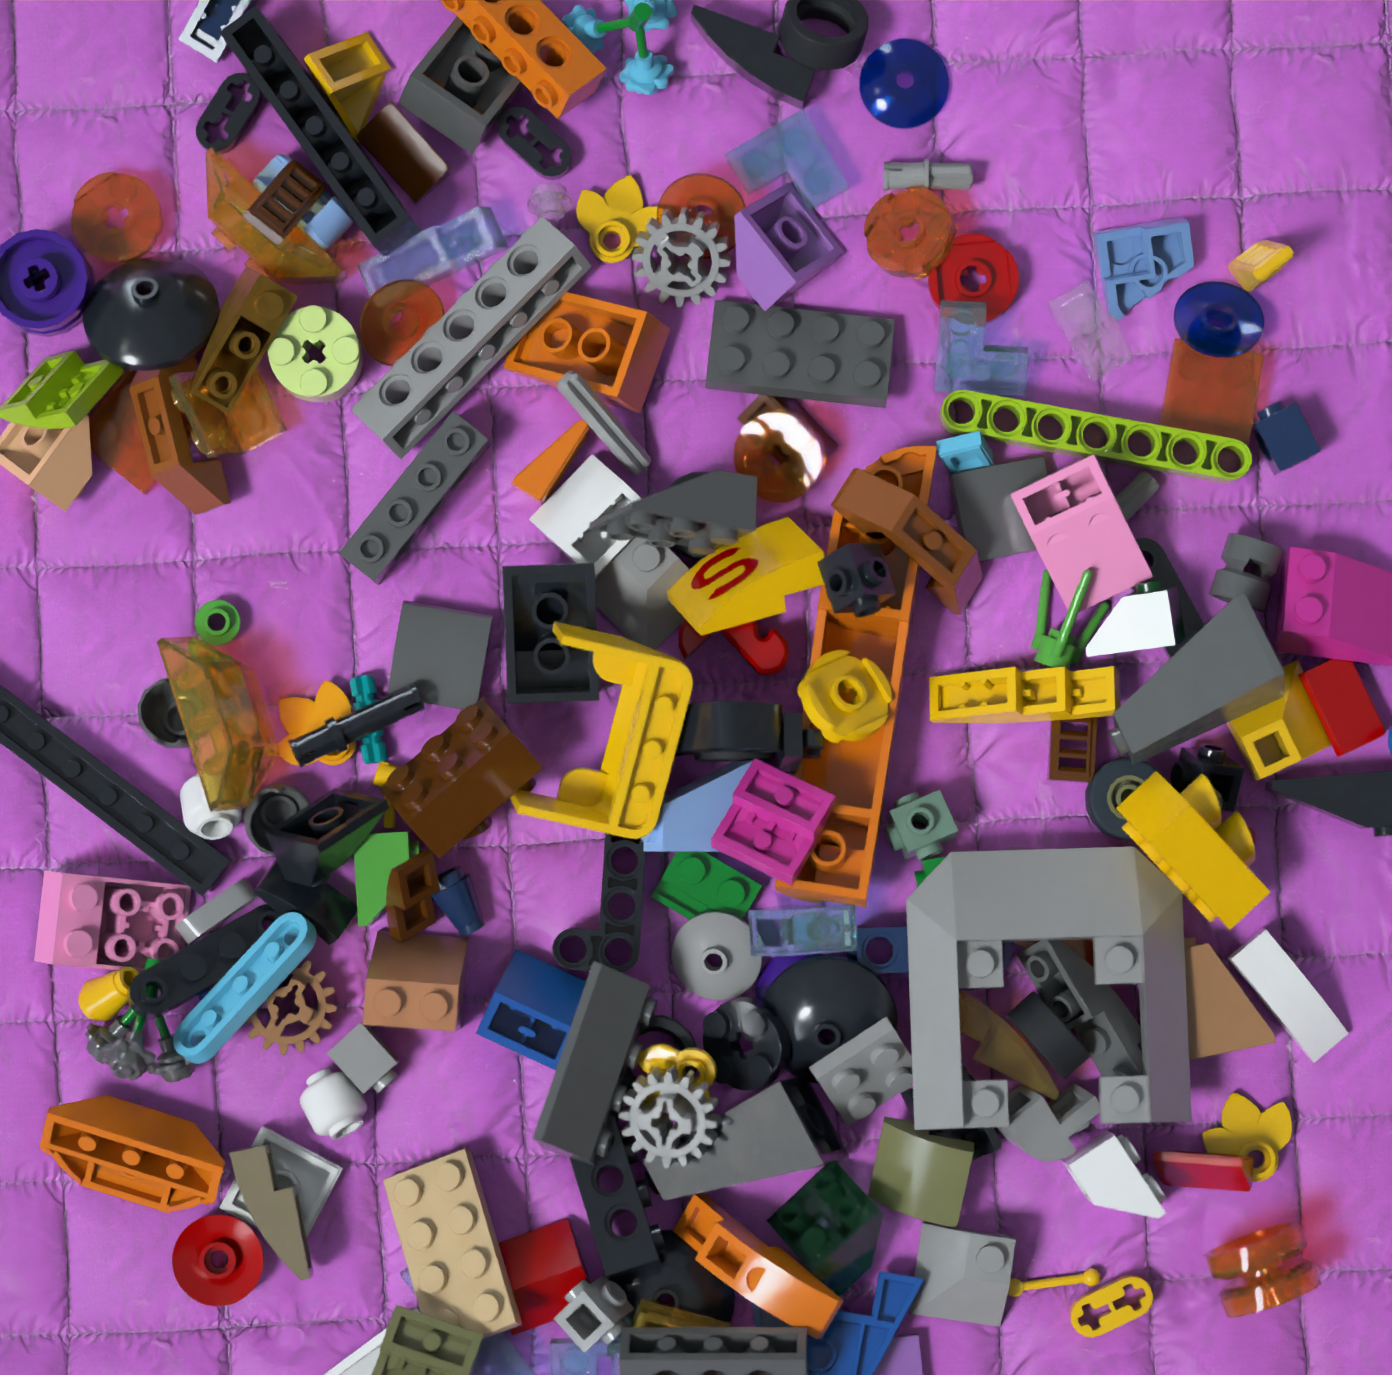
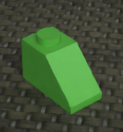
M411 832L368 834L355 850L358 926H371L386 909V892L391 869L421 853L419 840L411 841Z

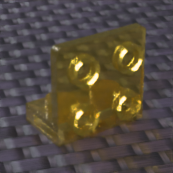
M257 367L229 415L189 392L197 371L179 372L169 377L173 387L171 390L172 399L177 408L186 414L193 428L191 435L196 447L203 454H206L209 459L244 455L287 431Z

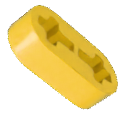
M1121 1276L1074 1300L1069 1310L1070 1323L1079 1334L1085 1337L1093 1338L1103 1335L1145 1314L1153 1301L1151 1287L1139 1276ZM1130 1284L1134 1289H1143L1144 1294L1138 1297L1140 1304L1138 1307L1132 1308L1129 1303H1123L1114 1307L1112 1302L1125 1295L1123 1289L1125 1285ZM1089 1304L1093 1309H1098L1107 1304L1109 1311L1097 1317L1099 1325L1091 1328L1087 1322L1079 1324L1078 1318L1084 1314L1082 1306Z

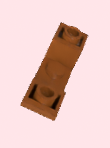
M194 355L168 368L151 371L137 370L129 389L150 475L197 515L228 505L231 501L221 460L193 463L189 441L186 436L173 381L197 372L198 367Z
M853 468L831 503V506L860 532H882L932 576L925 588L955 615H961L983 579L977 549L915 494L859 468Z

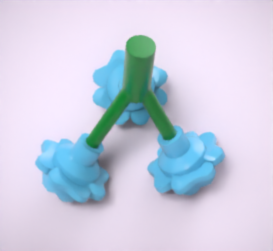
M624 0L629 8L628 17L609 22L598 20L596 11L593 8L585 10L581 4L575 5L570 14L563 16V24L592 54L597 50H602L604 43L601 38L606 35V32L629 27L630 30L635 32L638 51L635 53V58L625 60V68L619 73V80L625 83L627 91H635L638 94L653 95L658 93L660 89L667 88L668 78L674 73V67L668 64L665 55L653 56L652 51L647 49L645 32L654 28L663 30L668 28L670 25L669 18H673L678 14V9L673 0Z

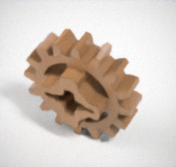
M307 960L301 968L296 967L290 973L293 976L288 986L274 990L263 1002L267 1004L271 1016L267 1028L259 1019L257 1010L245 1022H252L254 1026L248 1034L250 1039L260 1034L265 1037L262 1049L267 1051L275 1042L279 1043L281 1055H286L289 1044H295L297 1050L302 1053L305 1052V1039L310 1038L316 1044L321 1042V1038L316 1032L319 1027L331 1029L332 1024L324 1017L325 1013L337 1011V1006L326 1003V997L333 994L335 989L334 987L322 988L320 982L326 976L324 971L317 973L315 976L309 973L312 965L311 961ZM307 983L316 992L318 1011L307 1006L303 994ZM295 985H298L294 1003L300 1007L297 1014L290 1012L277 1025L280 1007L275 1004V999L277 996L286 997L289 992L293 991ZM301 1021L310 1026L300 1034L282 1036L287 1024Z

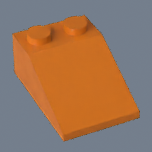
M566 292L509 350L503 368L556 388L558 380L566 372L572 370L582 376L605 404L641 413L670 328L646 311Z

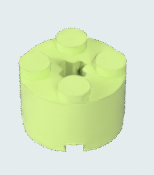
M310 305L291 312L286 316L268 347L269 362L274 375L289 393L304 401L328 402L337 400L355 386L361 375L363 350L360 339L351 324L342 315L328 308ZM322 346H325L322 351L326 357L322 363L312 360L308 364L310 356L307 351L311 347L320 349Z

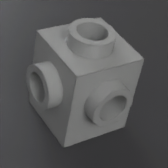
M603 1274L592 1284H589L585 1279L578 1283L564 1297L569 1304L554 1320L585 1353L600 1340H603L607 1346L621 1334V1328L627 1327L622 1320L634 1307L627 1301V1296L618 1284L609 1281Z

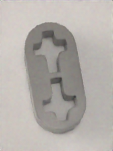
M244 877L188 915L175 927L186 943L190 945L246 907L258 896L253 892L254 888Z

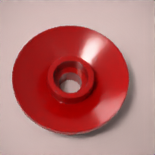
M212 1214L193 1221L182 1231L173 1249L172 1267L176 1281L190 1298L208 1306H227L242 1300L256 1287L263 1272L264 1252L257 1234L244 1221L230 1215ZM221 1250L227 1254L228 1263L225 1267H217L213 1264L212 1255L215 1251Z

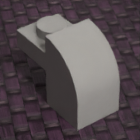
M1075 1083L1048 1104L1041 1095L1021 1084L1008 1094L1009 1127L997 1128L1006 1140L1031 1157L1041 1161H1058L1077 1152L1069 1137L1074 1133L1082 1131L1091 1123L1092 1118L1100 1113V1103L1093 1094Z

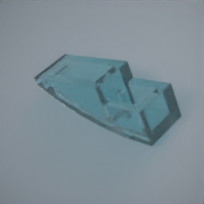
M477 206L440 226H432L416 234L388 256L384 257L379 253L358 264L357 267L374 305L380 306L458 273L509 247L491 207Z

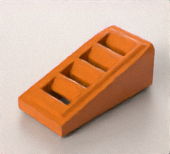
M582 419L574 423L514 477V480L511 482L512 486L541 505L545 503L591 433L590 426Z

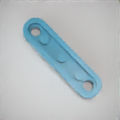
M289 912L277 918L178 1025L173 1037L175 1050L191 1063L199 1064L211 1059L312 950L317 936L314 925L296 912Z

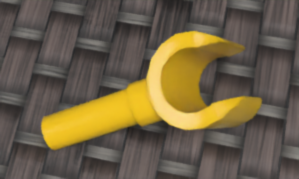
M381 762L377 767L373 785L381 787L387 781L389 775L399 766ZM385 796L384 798L387 800L390 808L384 814V827L395 828V808Z

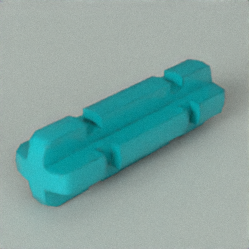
M372 675L351 678L352 697H356L357 702L353 703L354 711L377 701L374 698V694L377 693L376 683ZM383 729L360 739H363L364 743L361 746V752L365 764H376L387 760L386 743L381 740V736H384Z

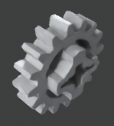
M682 207L679 217H673L671 211L665 209L661 216L662 223L651 217L646 224L648 232L640 231L635 242L641 247L634 249L632 260L643 263L637 266L635 276L636 278L648 277L644 290L648 293L655 288L661 291L659 302L664 303L670 295L675 297L677 307H682L685 297H691L694 304L699 305L703 298V291L713 297L718 290L716 282L725 283L729 272L723 267L730 266L732 254L722 251L728 247L730 240L728 237L717 238L716 234L720 227L718 221L709 226L703 223L705 219V212L700 211L694 219L689 217L687 207ZM678 231H686V232H690V233H681V232H678ZM654 244L657 246L656 251L662 256V260L657 267L653 259ZM707 248H709L712 258L710 270L707 268L708 263L702 258ZM687 253L690 256L689 260L682 258L678 261L674 258L675 254L682 256Z
M671 1066L665 1076L662 1075L658 1067L653 1068L648 1074V1079L640 1075L632 1084L634 1090L629 1089L623 1096L622 1100L628 1106H624L619 1112V1118L630 1123L622 1130V1135H634L636 1141L631 1150L636 1152L641 1148L648 1151L646 1162L651 1163L656 1156L662 1157L664 1168H669L675 1158L678 1159L683 1167L687 1166L692 1160V1154L700 1159L708 1150L706 1144L712 1145L718 1134L712 1128L718 1126L721 1122V1116L711 1113V1110L719 1103L718 1098L705 1097L704 1093L709 1087L707 1082L701 1083L698 1086L692 1083L694 1079L693 1071L690 1070L684 1078L678 1077L676 1066ZM660 1091L657 1100H650L648 1103H644L645 1098L649 1094ZM697 1131L692 1139L680 1143V1138L683 1134Z

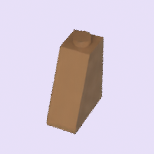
M1195 936L1184 938L1189 1060L1276 1043L1273 1031L1209 943L1197 944Z

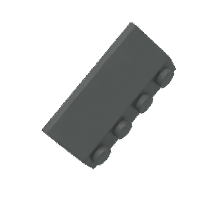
M593 961L533 1135V1139L541 1148L591 1165H595L597 1156H606L613 1136V1131L607 1129L612 1112L619 1113L624 1105L622 1099L628 1091V1087L622 1085L627 1068L634 1070L641 1055L643 1043L637 1042L642 1024L650 1026L656 1011L658 1000L652 998L654 991L649 984Z

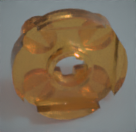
M105 172L94 176L78 190L73 201L75 204L72 209L71 228L76 240L91 256L111 265L128 263L144 256L155 245L158 236L163 230L162 208L157 196L143 180L133 175ZM111 207H115L118 211H122L125 208L128 210L129 215L124 219L126 225L123 228L119 229L116 226L106 227L105 222L110 218L107 211Z
M915 186L907 187L908 191L900 192L896 195L891 192L879 199L867 215L864 224V235L867 238V250L870 257L883 271L896 277H911L912 279L920 280L928 277L932 270L947 257L957 233V224L952 218L948 207L939 196L928 189ZM915 223L919 224L917 236L914 239L903 242L904 237L900 233L901 229L904 226L911 228Z
M789 410L765 412L744 425L736 439L734 446L736 472L757 477V496L771 502L792 501L808 492L824 471L826 451L823 439L818 432L815 433L812 427L806 423L808 420L798 413ZM776 444L782 445L783 453L790 454V461L784 462L781 468L775 466L774 461L770 460L769 452L775 450Z

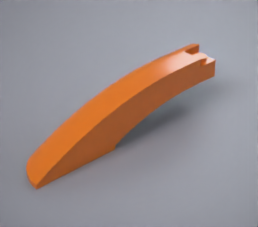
M910 446L887 452L863 471L915 494L929 507L937 446ZM834 510L826 557L847 543H880L885 561L890 569V576L896 594L880 604L881 610L866 617L857 618L854 616V613H834L825 585H821L810 667L822 655L835 650L850 651L848 656L855 657L860 661L866 657L874 662L886 676L892 692V701L888 704L887 714L889 715L886 722L870 737L852 742L843 740L840 743H833L824 738V749H821L820 758H802L797 773H793V776L836 796V801L809 858L793 886L776 878L775 888L782 894L807 902L822 904V901L867 907L896 732L920 565L882 532L862 533L838 511ZM838 687L840 698L850 704L854 699L852 692L844 693ZM803 708L802 730L818 729Z

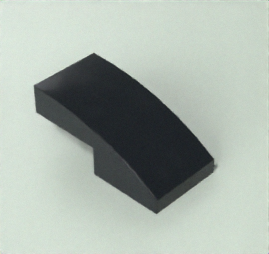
M277 860L272 863L253 890L258 897L280 916L289 912H296L304 916L314 925L316 934L328 945L339 939L357 912V906L351 900L326 882L318 886L307 887L286 881Z

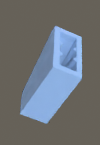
M753 760L734 761L664 795L656 826L648 835L641 838L643 841V852H720L711 847V838L733 803L732 794Z

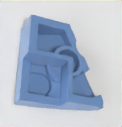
M1183 217L1093 232L1108 317L1111 322L1122 319L1124 313L1146 297L1148 299L1161 291L1162 286L1169 280L1179 278L1195 266L1189 221Z

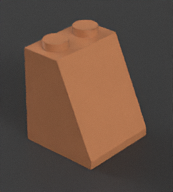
M377 931L366 977L363 1025L453 1032L462 1029L469 938L416 934L401 943L390 937L388 931Z

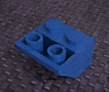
M516 949L475 1034L556 1070L586 981Z

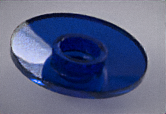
M897 39L882 44L868 56L860 73L859 90L864 106L876 120L892 128L911 129L928 123L941 111L949 92V75L942 58L931 47L917 40ZM906 73L911 75L914 81L913 85L909 88H901L896 82V78L900 74Z
M1204 282L1192 286L1179 297L1173 314L1174 326L1180 338L1195 351L1212 357L1228 358L1246 353L1258 343L1264 329L1263 311L1255 298L1244 289L1225 282Z

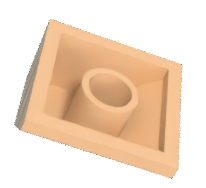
M86 415L75 427L60 429L35 428L10 422L0 436V465L66 512L72 502L82 494L84 486L92 476L89 416Z

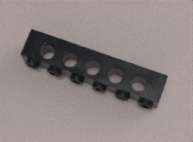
M256 5L219 32L373 247L386 257L421 231L270 20Z

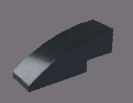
M693 6L691 11L692 24L706 43L727 65L748 82L774 98L801 110L803 109L815 76V69L776 54L779 35L703 7Z

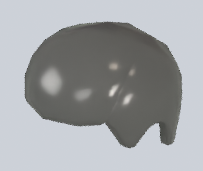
M169 678L160 679L144 690L137 705L139 724L147 736L155 743L166 748L181 749L190 747L191 744H196L205 736L211 721L209 701L190 682Z
M272 783L262 787L250 797L243 813L245 831L248 838L259 851L274 855L265 833L310 805V801L295 786Z

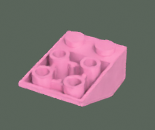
M1095 453L1010 494L1067 610L1085 570H1090L1092 576L1079 612L1121 593L1137 583L1154 577Z
M44 870L34 961L52 965L107 970L132 967L137 972H142L145 969L147 958L162 961L185 948V940L175 926L189 914L191 888L181 884Z

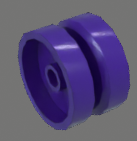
M34 229L17 233L0 245V312L6 319L29 334L45 337L68 333L83 322L84 304L88 300V295L96 282L92 266L71 241L56 232ZM42 278H47L44 281L46 288L39 291L37 289L38 281Z

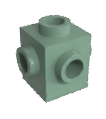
M940 790L921 798L918 792H914L893 802L895 809L890 810L887 821L889 825L884 826V832L894 852L901 850L905 860L917 856L919 862L944 851L942 845L955 840L959 831ZM913 824H920L924 829L918 830Z

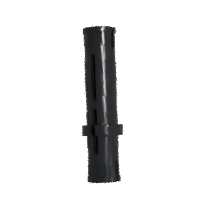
M412 683L389 696L383 697L336 720L332 716L324 720L325 725L295 739H291L288 743L301 768L305 764L338 750L341 753L348 750V744L417 712L424 711L425 707L420 702L422 699Z

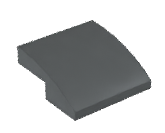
M1044 457L948 475L959 533L977 549L980 562L1037 551L1010 494L1048 476Z
M404 600L397 630L387 696L413 683L422 699L420 701L422 703L463 710L467 706L478 702L488 654L493 616Z

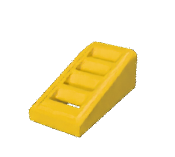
M1262 240L1256 242L1232 260L1228 265V269L1244 291L1251 293L1282 270L1294 257V252L1288 245Z

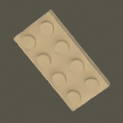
M462 1149L383 1179L420 1312L483 1334V1339L522 1325L472 1152Z

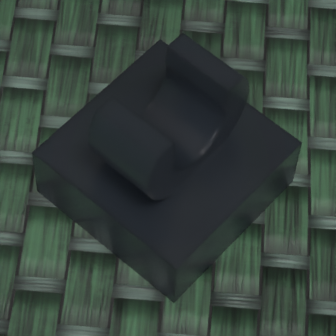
M783 713V751L778 752V769L785 773H797L802 758L814 759L821 757V749H824V736L820 729L802 730V713Z

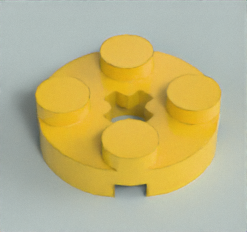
M835 650L822 655L807 670L804 679L798 685V695L802 700L806 714L814 725L821 730L824 738L833 743H840L843 740L851 742L860 741L870 737L886 722L889 715L887 714L888 704L892 701L889 682L881 669L866 657L860 661L855 657L848 656L850 651ZM838 687L844 693L852 692L854 699L850 704L840 698Z

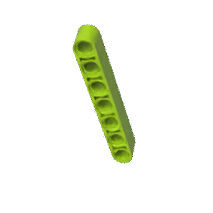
M957 390L950 393L944 399L939 411L942 426L948 432L955 435L980 431L986 441L1085 458L1095 453L1098 461L1212 482H1235L1249 471L1252 464V454L1249 447L1242 441L1234 438L969 390ZM956 401L967 403L973 411L972 420L965 424L954 422L948 414L949 406ZM1001 409L1012 411L1017 418V428L1011 432L1000 431L993 422L995 412ZM1046 417L1056 419L1062 427L1061 437L1056 440L1043 438L1038 430L1039 421ZM1095 425L1101 427L1106 434L1107 441L1105 446L1101 448L1089 447L1083 439V431L1086 427ZM1133 434L1145 435L1151 443L1149 455H1134L1128 447L1129 436ZM1187 442L1193 446L1196 458L1192 464L1183 465L1175 460L1173 456L1175 443ZM1231 450L1238 455L1240 467L1237 472L1228 473L1220 468L1218 464L1220 451Z

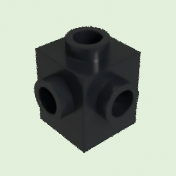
M847 543L817 562L834 613H854V616L857 618L866 617L881 610L880 604L896 594L890 576V569L885 561L880 543Z
M1202 743L1199 745V749L1181 747L1179 759L1175 762L1171 771L1172 787L1180 794L1197 777L1203 774L1209 780L1215 792L1220 810L1234 812L1245 768L1226 756V749L1216 745Z

